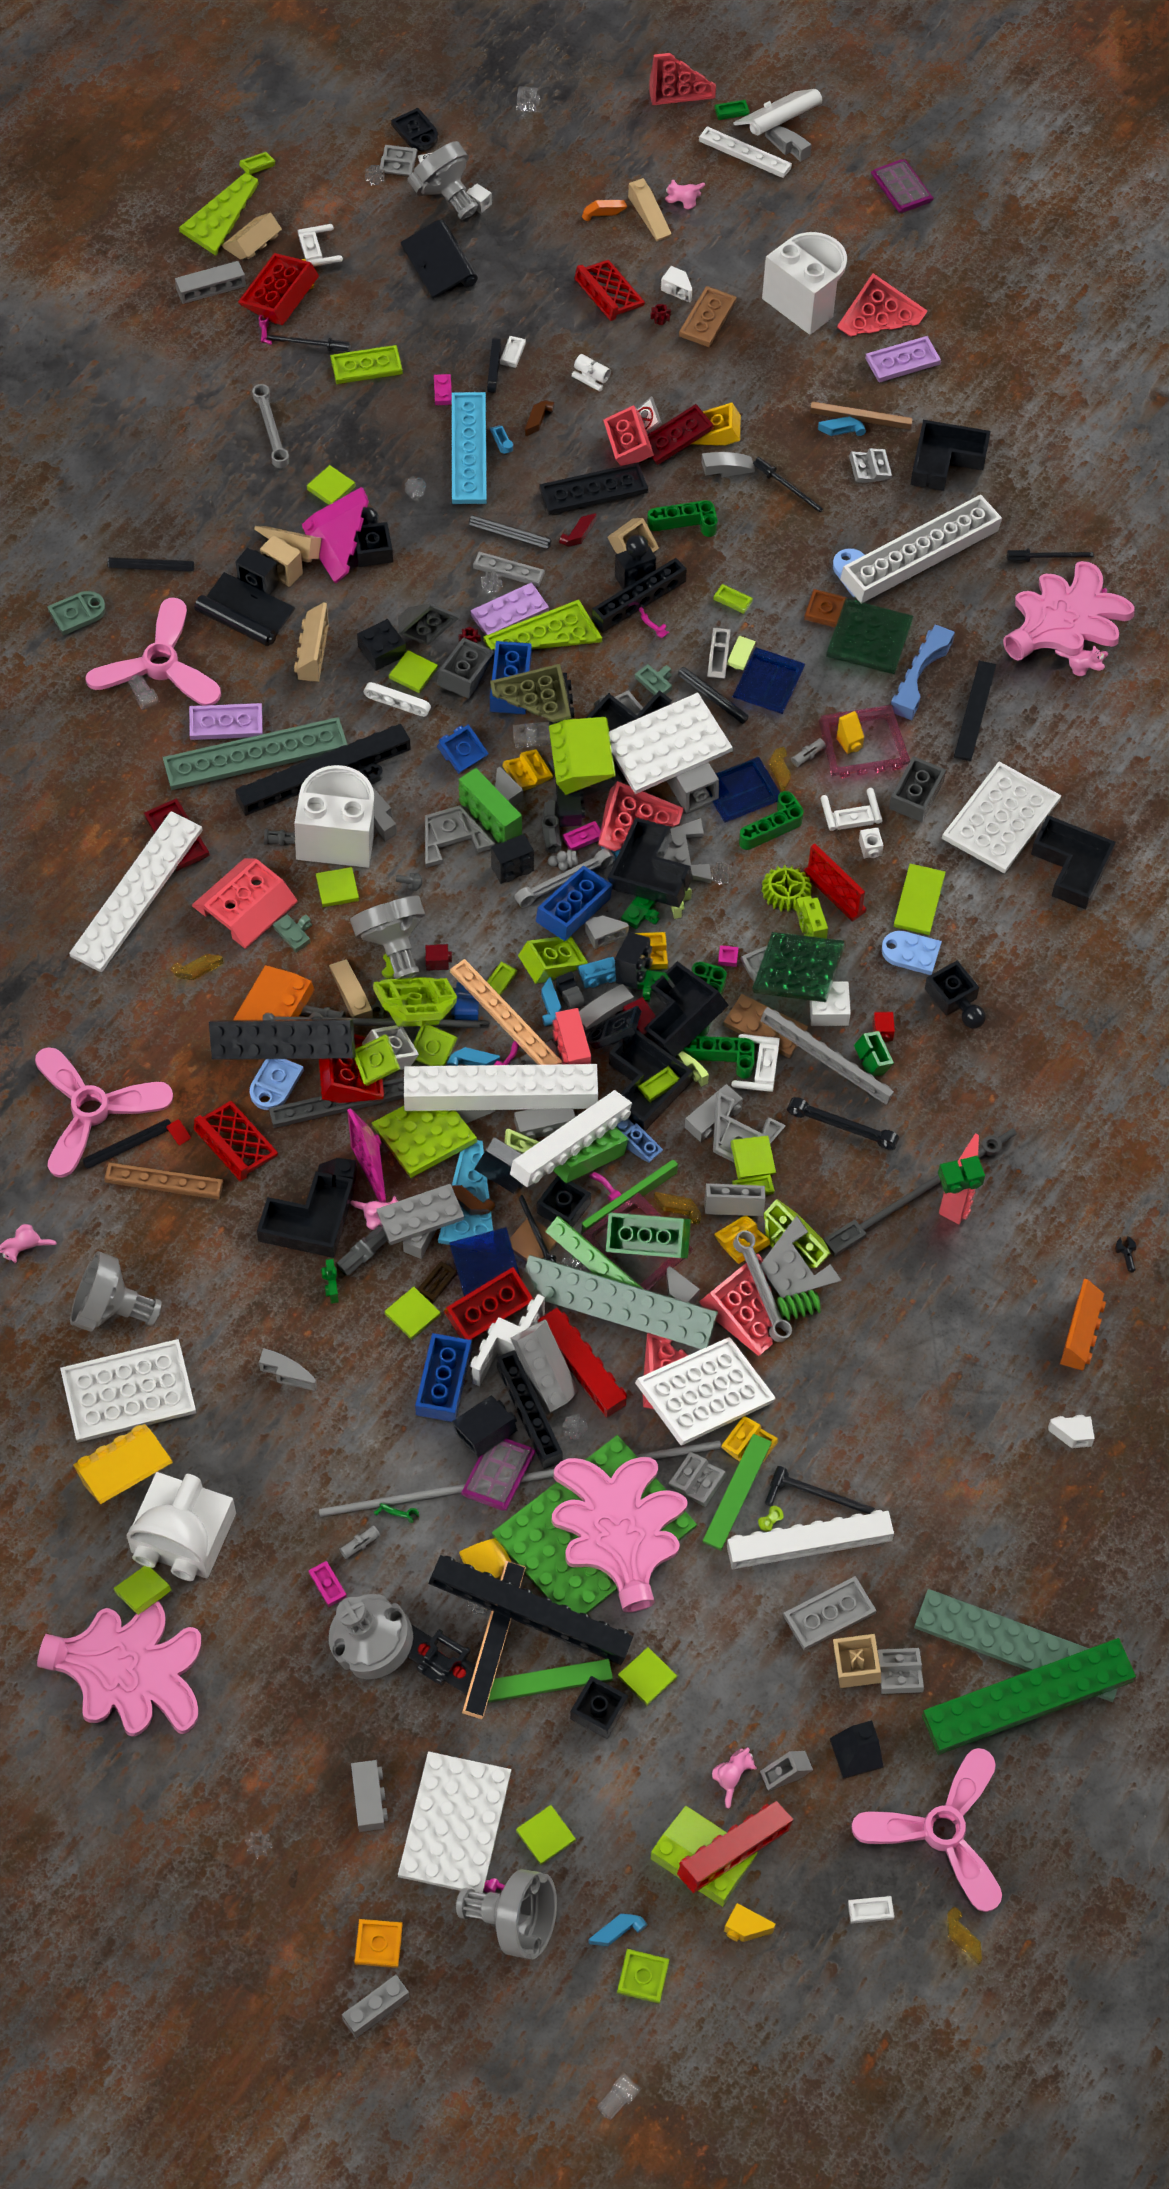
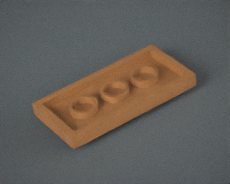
M706 286L680 329L679 337L710 347L735 305L737 297Z
M741 994L724 1020L723 1026L739 1034L780 1038L778 1053L790 1059L797 1045L761 1021L762 1014L768 1006ZM779 1012L783 1018L794 1022L801 1030H808V1026Z

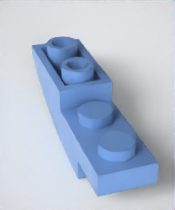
M627 1119L617 1124L616 1127L628 1138L626 1148L644 1161L650 1163L663 1151L637 1123L634 1125Z

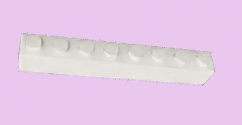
M616 1090L612 1091L514 1159L510 1175L526 1187L539 1182L544 1175L550 1174L554 1168L563 1165L571 1156H576L584 1147H589L594 1140L601 1138L608 1130L614 1129L618 1123L627 1120L631 1114L632 1102Z
M876 1510L867 1515L854 1514L850 1518L836 1517L827 1522L815 1521L811 1525L803 1526L802 1524H797L788 1529L775 1528L771 1532L763 1533L757 1531L748 1536L735 1535L728 1539L727 1550L731 1568L738 1569L890 1542L893 1540L894 1531L889 1511Z

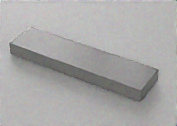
M478 552L473 563V569L527 584L532 582L537 587L540 586L545 574L543 569Z

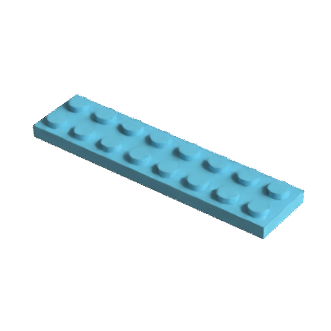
M486 392L452 393V504H487Z

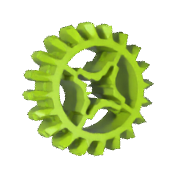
M784 865L783 868L777 866L776 870L771 869L769 874L766 873L765 879L762 881L763 887L761 891L768 905L773 904V909L779 907L780 911L786 909L789 912L791 908L796 911L797 898L811 896L812 885L809 877H806V873H800V868L795 870L793 865L790 868Z

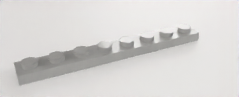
M768 1007L765 1009L761 1017L763 1023L887 1105L894 1092L888 1085L879 1082L872 1074L864 1072L858 1065L843 1058L839 1052H834L828 1048L824 1042L813 1038L809 1032L798 1028L794 1022L783 1018L776 1010H771Z

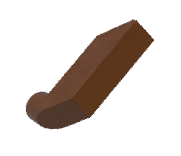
M544 400L533 405L525 428V436L540 430L546 411L553 412L555 402Z
M451 1185L459 1205L470 1215L488 1214L496 1207L490 1199L481 1202L462 1185Z

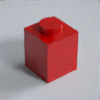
M874 1012L873 1032L879 1031L884 1042L893 1041L894 1038L893 1012Z

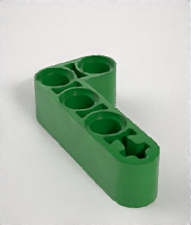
M708 500L657 507L648 511L647 526L651 531L700 525L701 532L706 537H712L717 533L718 518L713 503Z
M783 791L778 795L777 812L753 822L740 830L739 846L742 849H753L801 826L804 810L791 792Z
M705 962L694 963L692 972L718 990L722 995L726 985L727 973L725 969ZM712 1022L698 1036H706Z
M697 1036L682 1050V1052L690 1055L695 1060L736 1062V1074L742 1079H748L753 1074L754 1043L748 1038Z

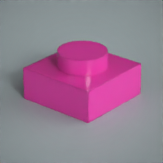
M720 945L718 965L737 967L739 947Z

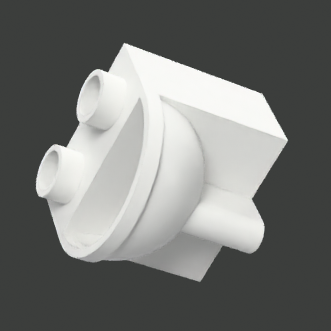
M806 232L791 237L766 256L762 299L811 335L833 318L837 282L843 275L847 264V254L844 247L833 237L818 232Z
M334 765L320 768L305 779L300 789L294 823L296 860L369 868L374 839V791L371 783L362 773L347 766Z
M156 1472L135 1521L127 1533L131 1553H134L132 1556L133 1560L151 1568H154L157 1562L172 1566L171 1573L183 1580L193 1581L196 1575L208 1579L236 1515L233 1498L203 1488L201 1480L192 1474H185L182 1481Z

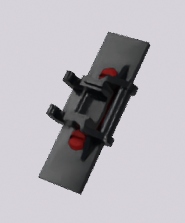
M412 1625L413 1643L407 1657L418 1664L417 1671L440 1686L447 1682L467 1695L475 1665L466 1660L471 1649L468 1647L464 1648L450 1639L440 1629L431 1637ZM438 1641L460 1654L458 1658L451 1657V1659L445 1656L436 1646Z

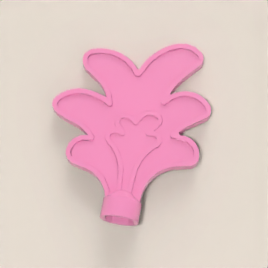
M1081 561L1075 565V576L1070 587L1068 582L1058 575L1043 574L1039 578V588L1042 595L1032 591H1023L1016 595L1015 605L1024 615L1025 622L1019 629H1015L1006 635L1003 639V644L1010 657L1018 661L1031 654L1033 650L1040 648H1052L1068 655H1078L1083 651L1084 640L1113 647L1119 642V630L1109 619L1119 621L1131 620L1134 617V606L1122 596L1102 593L1103 576L1100 569L1090 562Z
M640 1457L625 1462L615 1471L612 1478L601 1468L589 1461L577 1458L563 1460L554 1469V1479L581 1499L565 1501L558 1505L552 1513L551 1520L553 1526L579 1537L568 1544L565 1552L566 1563L571 1567L596 1568L610 1576L617 1586L623 1612L631 1613L649 1608L655 1603L651 1586L649 1585L652 1572L663 1562L675 1557L680 1547L676 1536L661 1530L686 1511L687 1499L677 1492L667 1490L652 1493L641 1499L644 1490L658 1473V1464L656 1460L650 1457Z
M158 1601L139 1615L135 1614L131 1621L123 1627L117 1612L105 1608L97 1613L87 1630L78 1636L62 1638L45 1634L38 1655L37 1667L63 1672L78 1683L83 1694L82 1713L85 1721L89 1723L101 1722L109 1716L112 1708L115 1707L120 1715L126 1734L138 1736L147 1729L152 1720V1703L165 1714L171 1725L180 1734L189 1732L198 1720L197 1700L190 1686L180 1675L187 1672L196 1662L201 1649V1634L198 1629L188 1627L180 1631L169 1641L158 1644L165 1630V1613Z

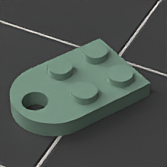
M83 591L49 605L47 608L64 636L100 620L105 613V602L98 593ZM93 602H99V603H100V604L97 605V606H92V605H91Z

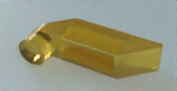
M784 747L774 750L769 763V767L782 792L786 791L791 778V773L783 760L784 757H787Z
M205 954L183 967L180 963H175L172 965L171 971L178 978L195 980L224 964L223 957Z
M654 1192V1200L663 1211L687 1215L691 1219L692 1224L700 1223L701 1212L691 1198Z
M952 1907L947 1913L948 1937L980 1965L982 1961L981 1942L959 1922L963 1915L956 1907Z

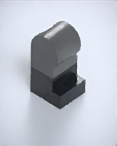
M572 971L556 977V987L568 1009L585 1006L583 995L575 982Z

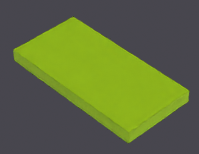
M397 345L330 355L336 384L403 374Z
M909 864L893 927L930 936L945 871Z

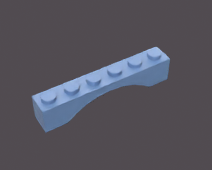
M936 624L932 631H928L925 638L926 642L922 643L919 648L920 654L913 659L912 669L907 670L905 682L900 683L898 695H894L892 698V713L909 720L913 719L920 702L917 686L918 678L930 663L946 656L953 643L954 631Z

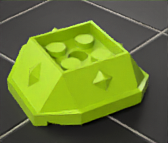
M447 978L385 979L373 984V990L382 1007L390 1013L398 1027L439 1025L441 1020L457 1002V995Z

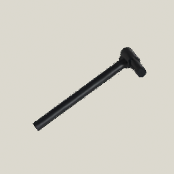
M777 1466L770 1483L771 1488L765 1501L766 1505L773 1506L778 1490L788 1485L866 1514H871L875 1510L874 1507L790 1478L787 1469L782 1466Z

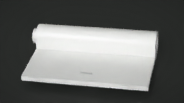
M817 89L795 91L773 103L770 101L764 103L763 108L733 123L734 125L750 124L751 132L758 136L822 104V96Z

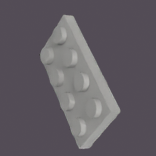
M451 1184L376 1209L390 1245L464 1220L463 1212Z
M854 1576L784 1612L783 1616L803 1650H806L876 1614V1609L858 1579Z

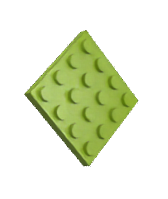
M404 1106L372 1122L374 1130L410 1178L477 1143V1137L456 1110L405 1111Z

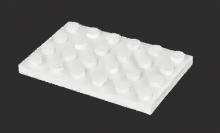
M699 693L609 731L613 759L635 794L728 754L733 750V747Z
M998 762L943 833L942 839L1005 874L1045 821L1047 815L1058 804L1061 795L1007 765Z
M730 1337L639 1377L635 1382L681 1446L773 1403L776 1399Z
M179 1339L60 1368L77 1443L131 1430L138 1425L145 1424L147 1426L196 1414Z
M428 1751L398 1877L459 1891L467 1887L474 1889L475 1892L483 1893L511 1769Z

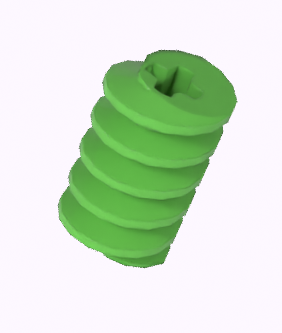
M808 1290L807 1294L801 1292L800 1297L795 1293L792 1295V1298L786 1295L785 1300L782 1297L777 1299V1307L782 1320L783 1316H785L789 1321L791 1314L794 1315L795 1319H798L799 1312L805 1317L807 1310L810 1315H813V1309L821 1313L818 1294L816 1291L814 1293L813 1290Z

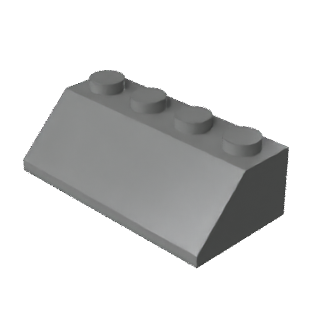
M544 1319L510 1339L542 1408L552 1412L567 1404L579 1390L550 1327Z

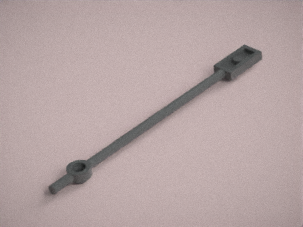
M1012 1128L999 1137L987 1136L984 1138L982 1147L978 1150V1157L980 1158L985 1154L988 1156L999 1154L1002 1144L1017 1135L1015 1129ZM939 1175L861 1224L853 1220L824 1238L823 1240L829 1251L835 1257L866 1238L864 1230L941 1183Z

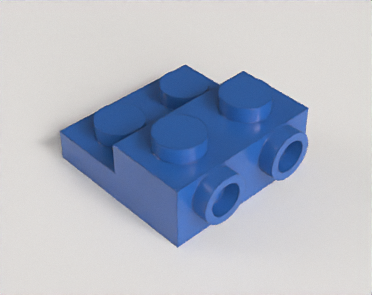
M469 724L465 727L462 725L457 727L453 731L454 734L450 736L446 734L438 740L437 748L446 761L449 760L458 774L489 755Z

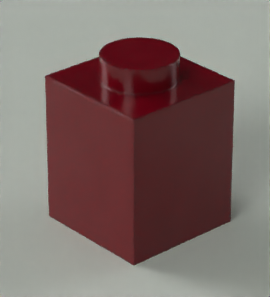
M448 944L425 945L426 971L449 970V963H452V951H448Z

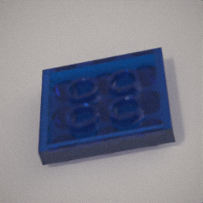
M507 1227L449 1242L463 1296H466L514 1267L520 1277Z

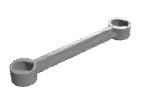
M258 384L252 390L253 399L260 406L272 446V464L277 468H284L289 464V454L287 450L282 448L269 404V387L264 384ZM260 392V394L262 393V394H265V395H263V396H258V395H256V394ZM279 456V458H284V459H283V460H276L275 458Z
M604 848L594 858L531 889L529 887L520 889L514 898L521 908L528 907L536 898L563 885L583 865L591 871L599 867L605 869L615 862L616 857L611 850Z
M743 1230L734 1238L733 1246L744 1255L772 1324L769 1330L771 1338L776 1342H784L791 1335L792 1327L789 1322L782 1320L753 1249L755 1245L754 1235L749 1231ZM739 1237L749 1242L750 1246L745 1247L741 1245ZM775 1326L786 1331V1336L777 1334Z

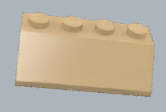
M323 602L307 611L306 619L302 620V629L304 631L300 633L299 643L301 647L297 648V658L299 660L295 662L294 667L298 680L318 682L320 680L329 627L327 603Z

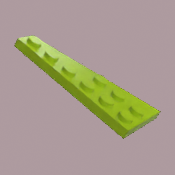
M245 172L179 227L180 232L216 256L219 247L225 242L226 235L231 232L238 220L241 210H244L247 200L251 198L259 185L258 179Z
M576 600L483 637V641L487 648L495 651L496 641L531 643L532 649L599 643L602 642V636L581 602Z

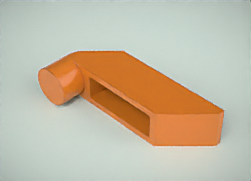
M596 200L584 209L582 218L590 221L592 216H614L626 209L627 205L624 200Z

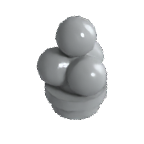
M567 850V853L560 851L557 853V856L552 855L548 858V864L553 867L558 865L562 871L574 868V866L578 865L577 852Z

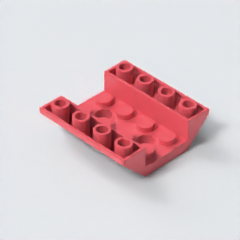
M244 858L195 901L192 907L205 917L208 914L215 917L231 930L232 939L246 949L298 901L283 879L259 860ZM255 880H259L262 882L260 885L257 886L252 884V882ZM235 904V907L232 909L226 908V905Z

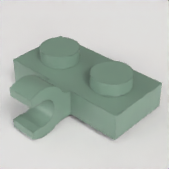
M647 664L635 674V679L654 696L659 690L665 695L672 690V685L667 681L672 676L669 673L672 669L667 665L657 672Z
M288 914L273 924V928L296 953L311 943L310 938L304 933L305 930L312 926L310 923L311 919L307 914L301 917L297 924Z

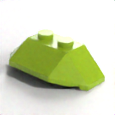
M776 1199L764 1212L766 1237L769 1238L770 1246L774 1247L794 1218L798 1216L808 1230V1233L795 1241L793 1245L809 1268H818L831 1254L826 1243L796 1212Z

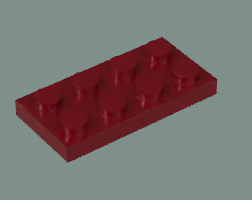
M697 404L693 405L648 434L654 454L651 458L659 465L714 430L713 423Z
M177 798L144 812V817L154 834L171 811L190 820ZM198 836L177 865L176 871L210 856L200 836Z

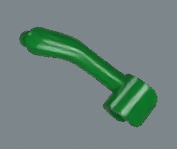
M380 1503V1507L374 1511L375 1516L384 1510L391 1515L407 1518L410 1523L414 1522L410 1515L415 1514L419 1517V1511L415 1508H410L407 1512L383 1503Z

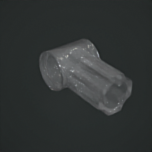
M135 675L128 681L141 710L159 703L154 689L149 688L143 676Z
M625 2073L617 2079L611 2088L612 2090L597 2105L600 2113L610 2121L641 2090Z

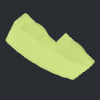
M739 636L727 665L735 669L744 670L756 641Z
M681 1051L676 1056V1059L693 1071V1080L695 1082L698 1081L701 1087L708 1084L709 1074L703 1066L690 1055Z

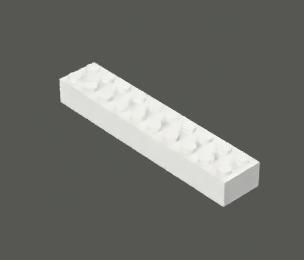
M979 495L843 566L840 580L862 604L998 532L1002 517L982 495Z
M597 1064L404 1066L405 1111L588 1109L598 1102Z

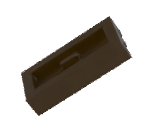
M440 1261L417 1290L426 1299L428 1298L430 1302L434 1303L457 1275V1271ZM442 1268H444L445 1270L436 1279V1281L432 1284L428 1291H425L427 1286L432 1282V1280L437 1276V1274L442 1270ZM450 1272V1274H449V1275L447 1276V1278L442 1282V1284L437 1288V1290L433 1293V1295H431V1293L436 1289V1287L441 1283V1281H442V1280L446 1277V1275Z

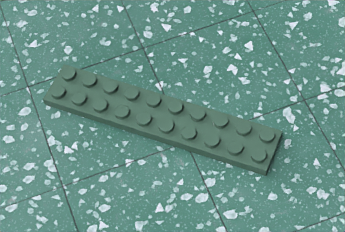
M337 717L163 757V763L170 788L175 790L318 757L325 752H330L343 745H347L340 719Z
M533 1255L528 1257L522 1278L524 1285L533 1298H536L537 1294L545 1297L546 1302L699 1349L709 1346L718 1311Z
M930 1589L927 1590L914 1626L915 1629L1027 1671L1089 1649ZM1117 1689L1097 1697L1113 1702Z

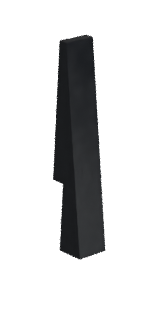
M980 660L978 662L954 758L972 761L996 664Z

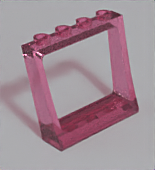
M891 705L822 715L820 717L819 725L823 741L826 744L825 749L831 776L840 775V778H847L851 776L850 773L865 775L869 770H875L876 773L885 771V768L888 767L898 770L903 768V765L909 764L910 758ZM854 711L857 713L860 723L885 719L892 733L900 758L839 767L836 763L829 727L838 726L840 717Z
M639 1192L611 1212L628 1214L632 1210L640 1208L648 1216L662 1217ZM607 1215L582 1233V1235L624 1271L595 1240V1236L608 1227ZM690 1245L688 1256L694 1251ZM670 1257L639 1285L643 1289L649 1290L666 1275L669 1266L674 1268L685 1258Z

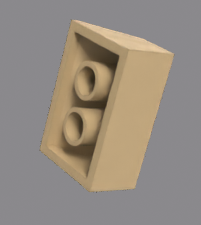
M270 212L255 217L222 244V247L239 259H250L256 254L255 251L257 249L261 250L267 245L266 242L269 239L270 241L278 236L277 233L282 228Z

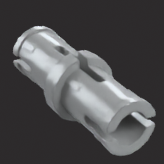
M819 738L811 745L803 747L801 752L791 758L794 766L799 767L808 759H813L815 754L826 748L825 742ZM811 749H813L812 752H810V753L807 754L806 756H803L804 754H806L807 752H809Z
M371 1526L362 1534L355 1535L352 1541L339 1548L343 1557L348 1559L360 1549L364 1550L366 1545L380 1537V1533L375 1526Z

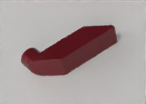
M597 514L582 516L570 535L564 533L561 535L559 543L565 546L582 544L597 521Z

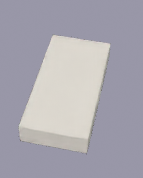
M510 336L501 356L500 364L516 368L526 345V339Z
M891 1896L848 1900L851 1924L894 1920Z

